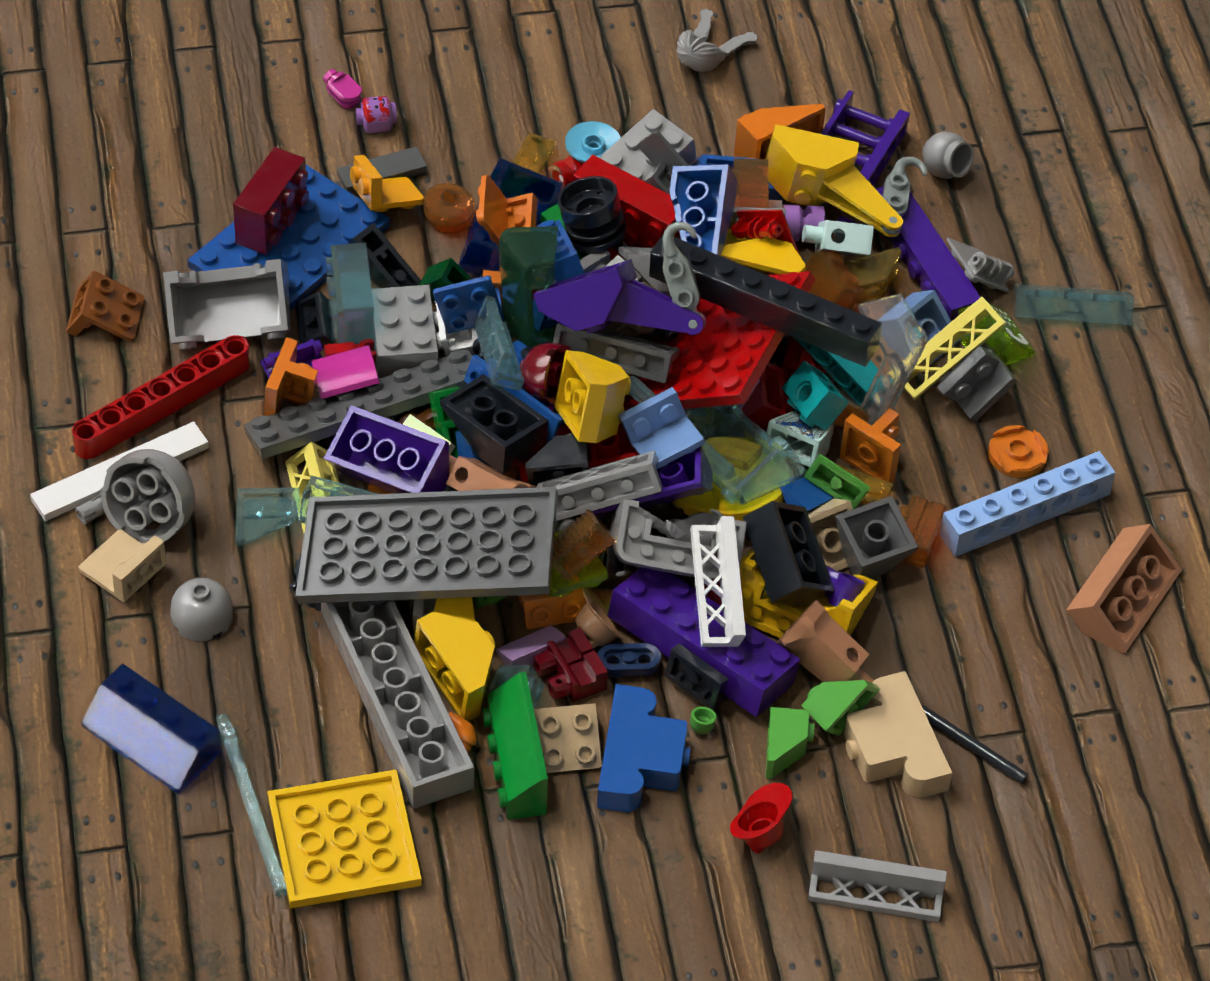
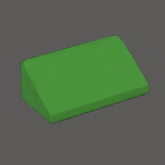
M822 454L817 456L804 475V478L834 498L850 500L853 509L857 508L871 488Z

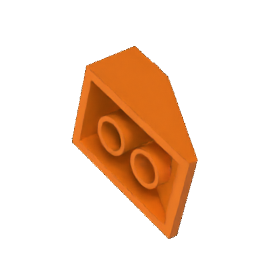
M823 104L760 108L750 114L743 115L737 119L734 157L757 158L758 167H764L775 124L821 134L826 107Z

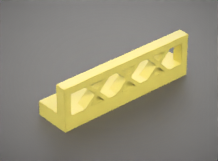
M981 297L891 372L892 378L900 388L903 387L916 400L1006 325V323L990 304ZM988 315L996 322L987 330L975 329V326ZM965 334H971L970 344L965 349L952 348L953 344ZM975 334H979L980 336L974 340ZM942 353H948L947 364L942 368L930 367V363ZM952 353H957V355L952 359ZM925 372V382L914 390L908 382L918 373ZM929 372H934L935 374L929 378Z
M313 442L307 444L285 461L303 533L305 532L309 497L343 496L336 469L323 459L328 450ZM306 460V465L301 475L298 473L297 465ZM308 482H312V489L310 491V494L308 498H305L304 492L307 487Z

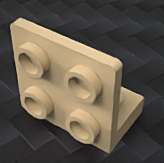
M118 530L78 566L79 572L122 602H125L166 565L164 541L154 535L146 543H140L123 530Z
M596 703L534 709L547 773L594 769L602 766Z

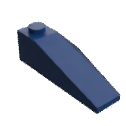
M729 164L673 166L669 191L676 214V222L690 224L697 234V237L694 239L687 231L679 230L681 240L720 256L735 206L738 183Z

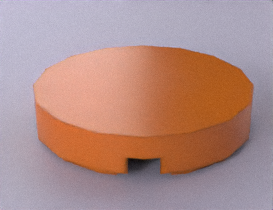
M1021 425L1006 426L997 430L993 434L988 448L989 460L996 470L1015 478L1030 477L1039 473L1046 464L1049 452L1047 442L1040 433L1035 430L1033 432L1026 430V426Z

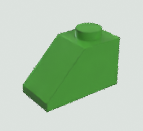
M865 680L822 682L809 691L807 700L801 706L805 710H809V714L826 732L839 736L845 729L847 715L862 710L881 689L876 684Z
M770 708L765 778L772 779L803 757L806 752L807 742L813 743L814 723H809V710Z

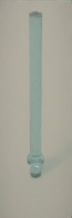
M220 714L216 717L220 730L218 733L219 740L225 745L275 895L279 897L287 894L285 880L237 742L238 732L236 728L232 727L228 714Z

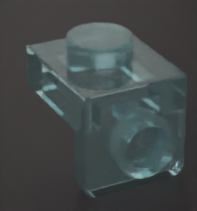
M500 665L488 688L489 692L491 693L519 672H526L534 708L544 689V683L531 665Z

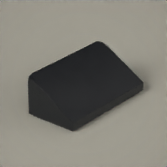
M319 291L296 302L300 344L309 342L310 339L314 341L319 340L322 348L327 344H336L331 301Z

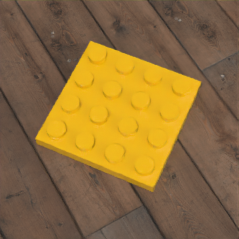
M397 770L267 791L290 909L422 886V878Z

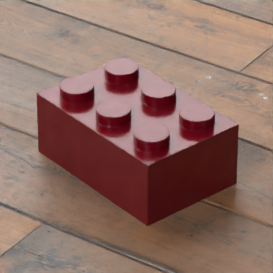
M277 147L272 149L233 203L236 244L267 255L272 246H276L279 243L282 232L287 226L292 225L295 214L300 207L306 205L309 198L306 184L308 171H306V159L304 157Z

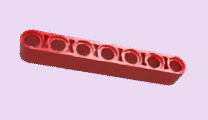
M229 336L77 421L72 427L74 452L82 459L95 458L245 373L250 367L249 342L243 336Z

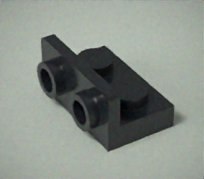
M680 643L671 649L664 673L666 678L712 710H715L729 699L724 695L728 682L726 676Z

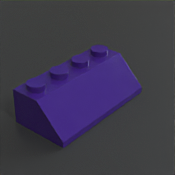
M352 405L323 458L340 473L395 494L444 492L449 478V442Z
M700 446L694 452L685 454L670 462L667 466L657 469L663 486L661 492L633 500L639 501V507L645 509L650 506L670 503L677 499L712 491L713 471L703 447ZM619 504L583 513V515L592 520L611 518Z

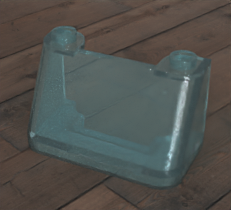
M737 404L689 408L685 412L688 419L705 440V444L702 447L713 471V483L722 490L720 493L731 505H734L736 502L741 506L797 481L806 472V469L788 442L780 436L772 438L744 415Z

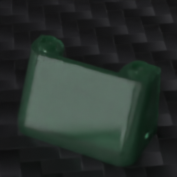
M558 226L507 228L500 235L499 259L505 316L504 324L506 329L514 335V338L517 341H521L527 347H535L543 343H553L556 325L539 332L534 328L532 300L533 289H544L554 282L556 248L559 241Z

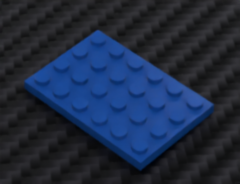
M306 165V171H308L306 182L307 191H309L308 201L304 207L299 208L292 225L285 228L279 243L276 246L273 245L267 255L236 244L234 222H232L187 260L188 268L200 272L252 266L255 263H260L265 267L267 260L281 259L288 265L289 307L291 311L296 307V302L308 297L350 261L342 252V249L355 236L372 223L381 232H384L390 227V218L381 212L370 210L364 201Z

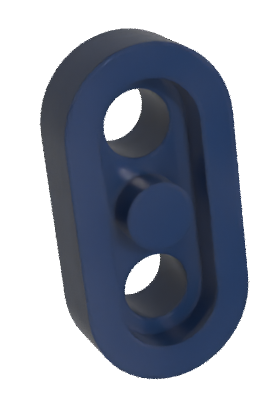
M649 643L608 644L603 646L598 652V656L607 669L609 677L649 676L657 672L660 667V651Z

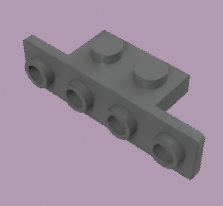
M656 130L641 140L637 146L655 166L645 182L670 194L673 166L689 165L664 136Z

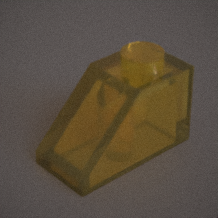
M899 247L846 261L844 282L857 305L875 302L885 297L899 269L901 256Z

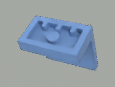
M673 387L618 415L627 438L638 455L656 451L658 457L656 469L667 466L675 459L692 453L698 447L705 444L703 436L686 416L678 394Z

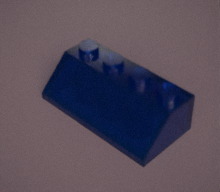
M123 663L101 683L81 723L82 727L177 794H180L222 752L219 729Z

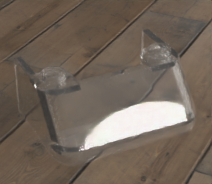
M901 293L859 304L858 309L862 315L882 323L879 346L885 355L861 406L829 375L835 387L848 401L849 404L846 408L850 415L853 413L870 425H873L889 408L894 410L927 344L925 330L918 324Z

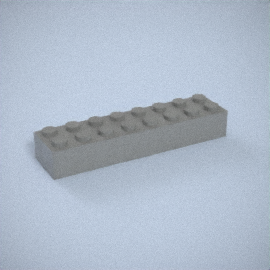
M363 601L321 603V613L389 759L394 769L397 770L398 778L412 808L415 809L474 789V766L395 602H388L379 606L369 605Z

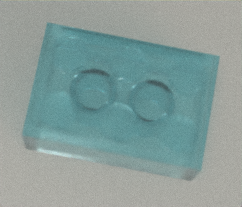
M366 243L331 245V257L326 258L327 275H332V277H326L327 294L329 297L334 298L329 299L330 317H332V320L336 319V321H331L332 338L338 339L339 343L354 342V344H358L364 339H374L375 348L374 305Z

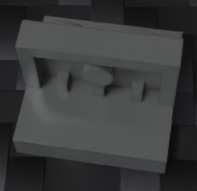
M985 341L944 375L937 387L943 395L956 401L968 417L976 422L1018 380Z

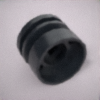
M589 176L577 179L561 190L557 198L558 206L564 221L565 231L575 250L582 253L602 252L616 246L624 239L627 232L626 222L618 190L612 180L602 176Z

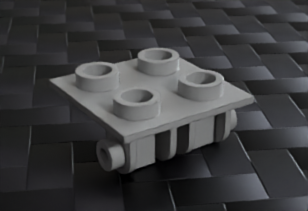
M949 237L946 239L952 248V255L965 267L964 273L972 282H981L993 290L996 288L1004 292L1009 291L1005 283L1015 274L1011 263L989 256L982 250Z

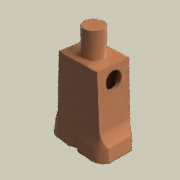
M449 454V478L446 484L458 491L537 488V486L518 481L506 474L502 475L493 467L478 459L463 456L455 458Z
M817 599L777 641V644L800 658V664L822 682L865 680L872 683L874 681L860 668L870 654L831 618Z

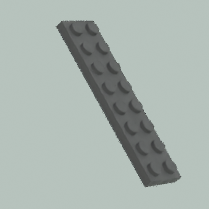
M468 350L453 351L448 356L438 359V361L433 359L426 360L419 366L410 369H399L392 375L378 378V384L323 399L316 397L308 403L296 407L289 406L283 408L280 412L273 415L256 417L251 422L243 424L245 434L261 458L265 459L307 445L310 442H316L336 435L351 405L385 418L430 403L429 392L463 387L468 384L464 381L472 355Z

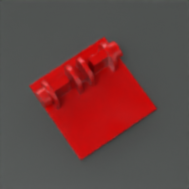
M783 210L736 211L739 220L732 225L731 234L737 239L746 237V239L751 240L769 237L792 243L798 252Z

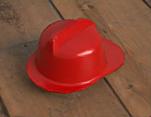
M770 783L756 790L730 824V832L733 837L743 839L751 847L752 851L757 854L780 840L784 833L783 816L793 800V792L789 786L783 783Z

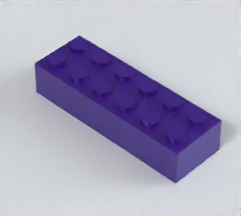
M641 567L613 590L607 617L644 642L657 647L668 658L671 649L680 643L726 676L728 682L724 695L755 717L760 715L793 686L800 658L746 622V636L739 647H701L696 589L672 573ZM705 596L706 603L716 611L720 605ZM714 619L708 625L709 637H725L724 627Z

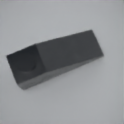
M374 223L355 236L342 249V252L357 270L380 288L418 286L421 282V279Z

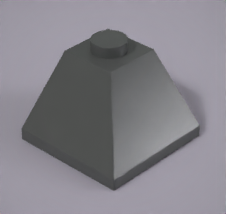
M892 496L838 514L835 517L844 558L853 575L859 574L872 579L886 574L918 549V545Z

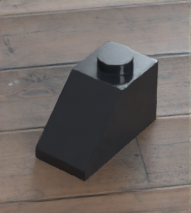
M573 433L555 436L526 463L529 484L537 486L538 483L590 469L588 442H578Z

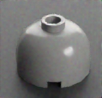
M209 578L188 580L176 590L172 597L171 622L178 629V633L184 638L193 641L212 640L213 635L219 634L221 631L224 634L228 631L233 622V603L227 589L215 580Z

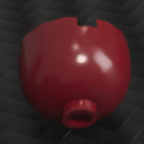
M543 343L535 346L528 352L519 367L521 381L528 394L544 403L555 405L566 350L572 351L569 346L559 343Z

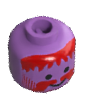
M387 96L364 98L361 102V108H356L357 125H363V129L367 134L390 132L393 125L397 124L395 102H390Z

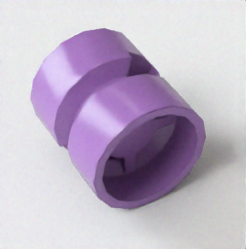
M783 205V208L786 209L785 218L795 242H799L802 238L804 225L818 226L819 222L825 221L824 206H807L805 210H802L799 205Z

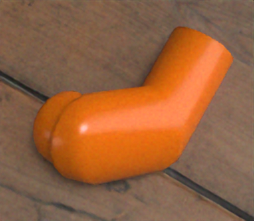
M450 711L448 714L467 753H469L472 746H475L477 743L475 728L470 722Z

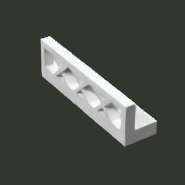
M722 516L717 525H692L690 528L701 647H739L746 636L734 516ZM699 534H715L716 546L711 552L700 544ZM708 560L719 569V576L714 581L703 573L702 566ZM710 590L714 591L722 600V605L716 611L705 600V596ZM714 619L724 627L725 637H709L708 625Z

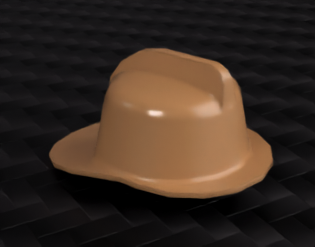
M583 586L582 591L587 602L575 619L577 628L580 627L593 648L608 645L617 638L624 641V638L617 631L614 621L607 617L608 610L590 588Z

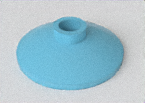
M587 121L575 125L568 131L565 138V147L574 159L585 163L592 154L600 157L621 137L608 124Z

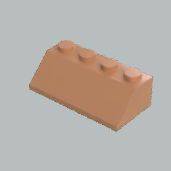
M1151 524L1123 528L1066 611L1083 634L1120 653H1126L1182 569Z

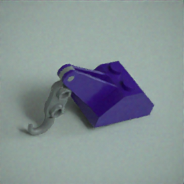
M675 222L670 224L664 231L662 237L664 247L663 273L671 297L635 280L637 275L632 259L552 283L533 294L539 312L574 331L586 329L587 333L601 330L604 326L611 324V321L683 332L691 335L700 333L706 327L707 320L704 314L697 311V305L700 301L699 289L689 260L681 253L674 242V235L679 230L687 231L695 239L697 237L695 229L688 223Z

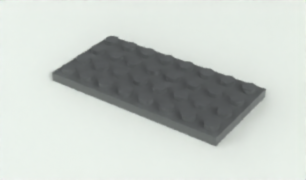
M538 487L309 497L295 595L298 604L550 594L558 501L557 488Z

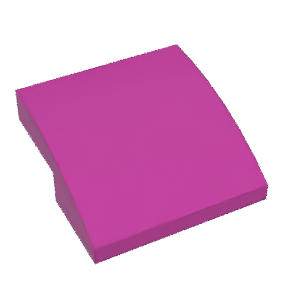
M369 345L311 361L313 369L318 370L317 386L321 399L379 383Z

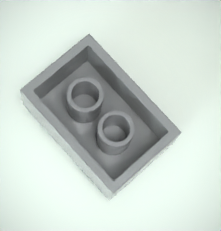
M653 109L599 158L645 181L655 166L637 145L656 130L664 136L688 165L694 162L697 156L694 138Z
M429 285L370 289L371 319L378 378L392 375L399 369H410L419 366L426 360L433 359L438 361Z

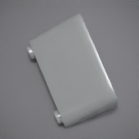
M281 259L267 260L265 267L260 263H255L252 266L200 272H163L170 343L179 345V350L197 348V343L219 341L232 335H239L244 338L267 335V340L285 338V333L290 332L288 265Z
M623 499L611 516L609 529L617 558L622 563L631 566L695 577L691 542L650 535L652 519H645L641 515L638 508L639 501ZM734 520L740 568L747 522ZM711 534L710 546L703 545L710 552L716 546L715 534ZM709 560L702 566L703 573L712 581L719 576V569Z

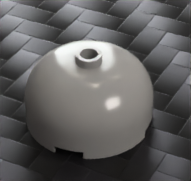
M154 449L136 450L123 456L106 470L104 486L100 489L101 502L106 516L117 530L125 531L130 536L139 539L140 543H146L154 535L166 541L180 531L189 521L195 506L194 485L185 467L171 455ZM154 520L160 523L157 529H143Z

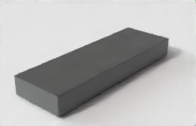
M417 147L369 159L383 179L409 178L427 173V165ZM353 164L337 168V176L343 188L350 193L356 192L350 179V167H353Z

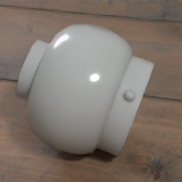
M951 131L934 134L925 143L922 150L923 161L929 173L942 179L963 177L968 173L974 161V151L971 144L965 142L963 137Z

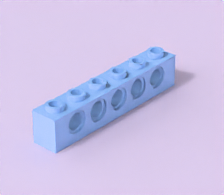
M1100 451L944 512L939 536L954 557H957L1110 495L1116 472Z

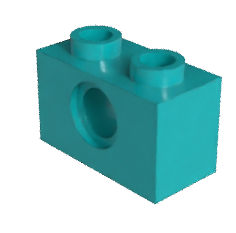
M806 361L802 362L782 387L789 397L787 402L795 410L801 412L799 415L800 419L812 428L817 425L826 431L849 404L826 374Z

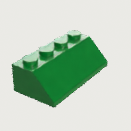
M519 672L487 695V708H482L484 728L490 727L491 732L490 735H487L489 754L495 753L496 761L492 762L494 781L500 780L501 788L497 789L498 803L500 808L505 807L508 820L546 815L548 776L526 672Z

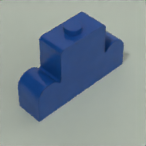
M619 684L615 686L598 787L597 808L631 812L636 810L642 803L643 787L677 791L679 788L682 766L688 767L691 747H685L687 722L685 720L655 716L656 697L649 689Z

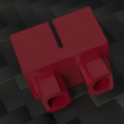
M580 627L570 631L569 638L560 642L547 641V651L534 657L533 666L539 676L554 672L556 675L547 679L548 692L553 699L568 695L570 700L574 702L607 690L608 671L595 650L593 651L592 645Z

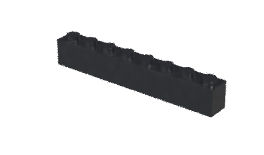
M661 237L650 252L649 277L667 284L663 273L664 247ZM674 237L676 247L690 262L701 299L864 367L867 366L879 348L881 322Z

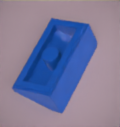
M804 476L781 487L786 504L806 507L807 511L834 498L804 478Z

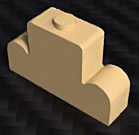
M906 671L875 679L872 683L876 684L881 690L867 704V709L847 715L844 730L847 754L851 760H855L863 780L869 783L903 774L902 789L906 794L915 798L949 791L952 771Z

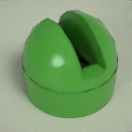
M707 707L694 708L690 716L691 729L699 735L708 734L713 730L716 722L715 712Z

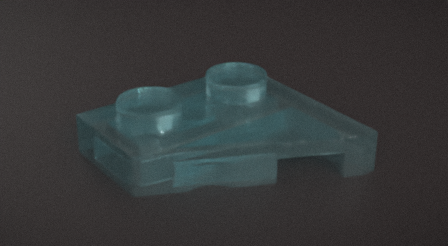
M238 488L236 546H243L299 521V488Z

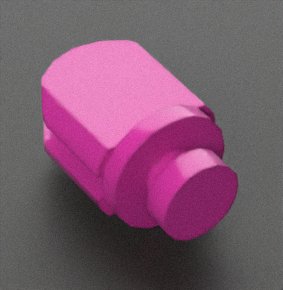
M331 69L324 75L323 81L327 84L326 90L328 94L344 109H351L359 104L362 87L348 74Z

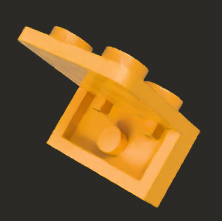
M365 155L354 156L353 167H350V179L353 188L370 210L385 212L389 208L401 207L412 209L416 205L424 204V196L409 178L383 179Z

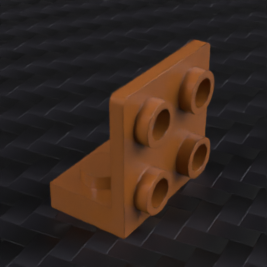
M93 270L77 288L66 332L76 337L84 328L88 329L94 324L131 342L135 338L145 297Z

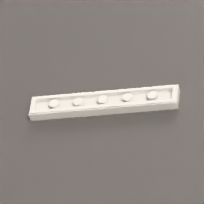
M191 422L31 493V501L44 521H48L100 495V489L104 486L107 474L106 470L128 453L141 449H154L165 452L178 461H182L208 449V441L195 422Z

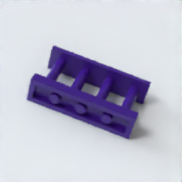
M848 90L843 99L837 100L833 115L821 134L835 137L837 134L873 148L871 155L867 154L865 156L858 153L855 164L862 166L860 173L874 186L907 133L910 113L899 109L894 119H884L852 107L854 92ZM847 117L884 130V135L876 138L847 127L843 123Z

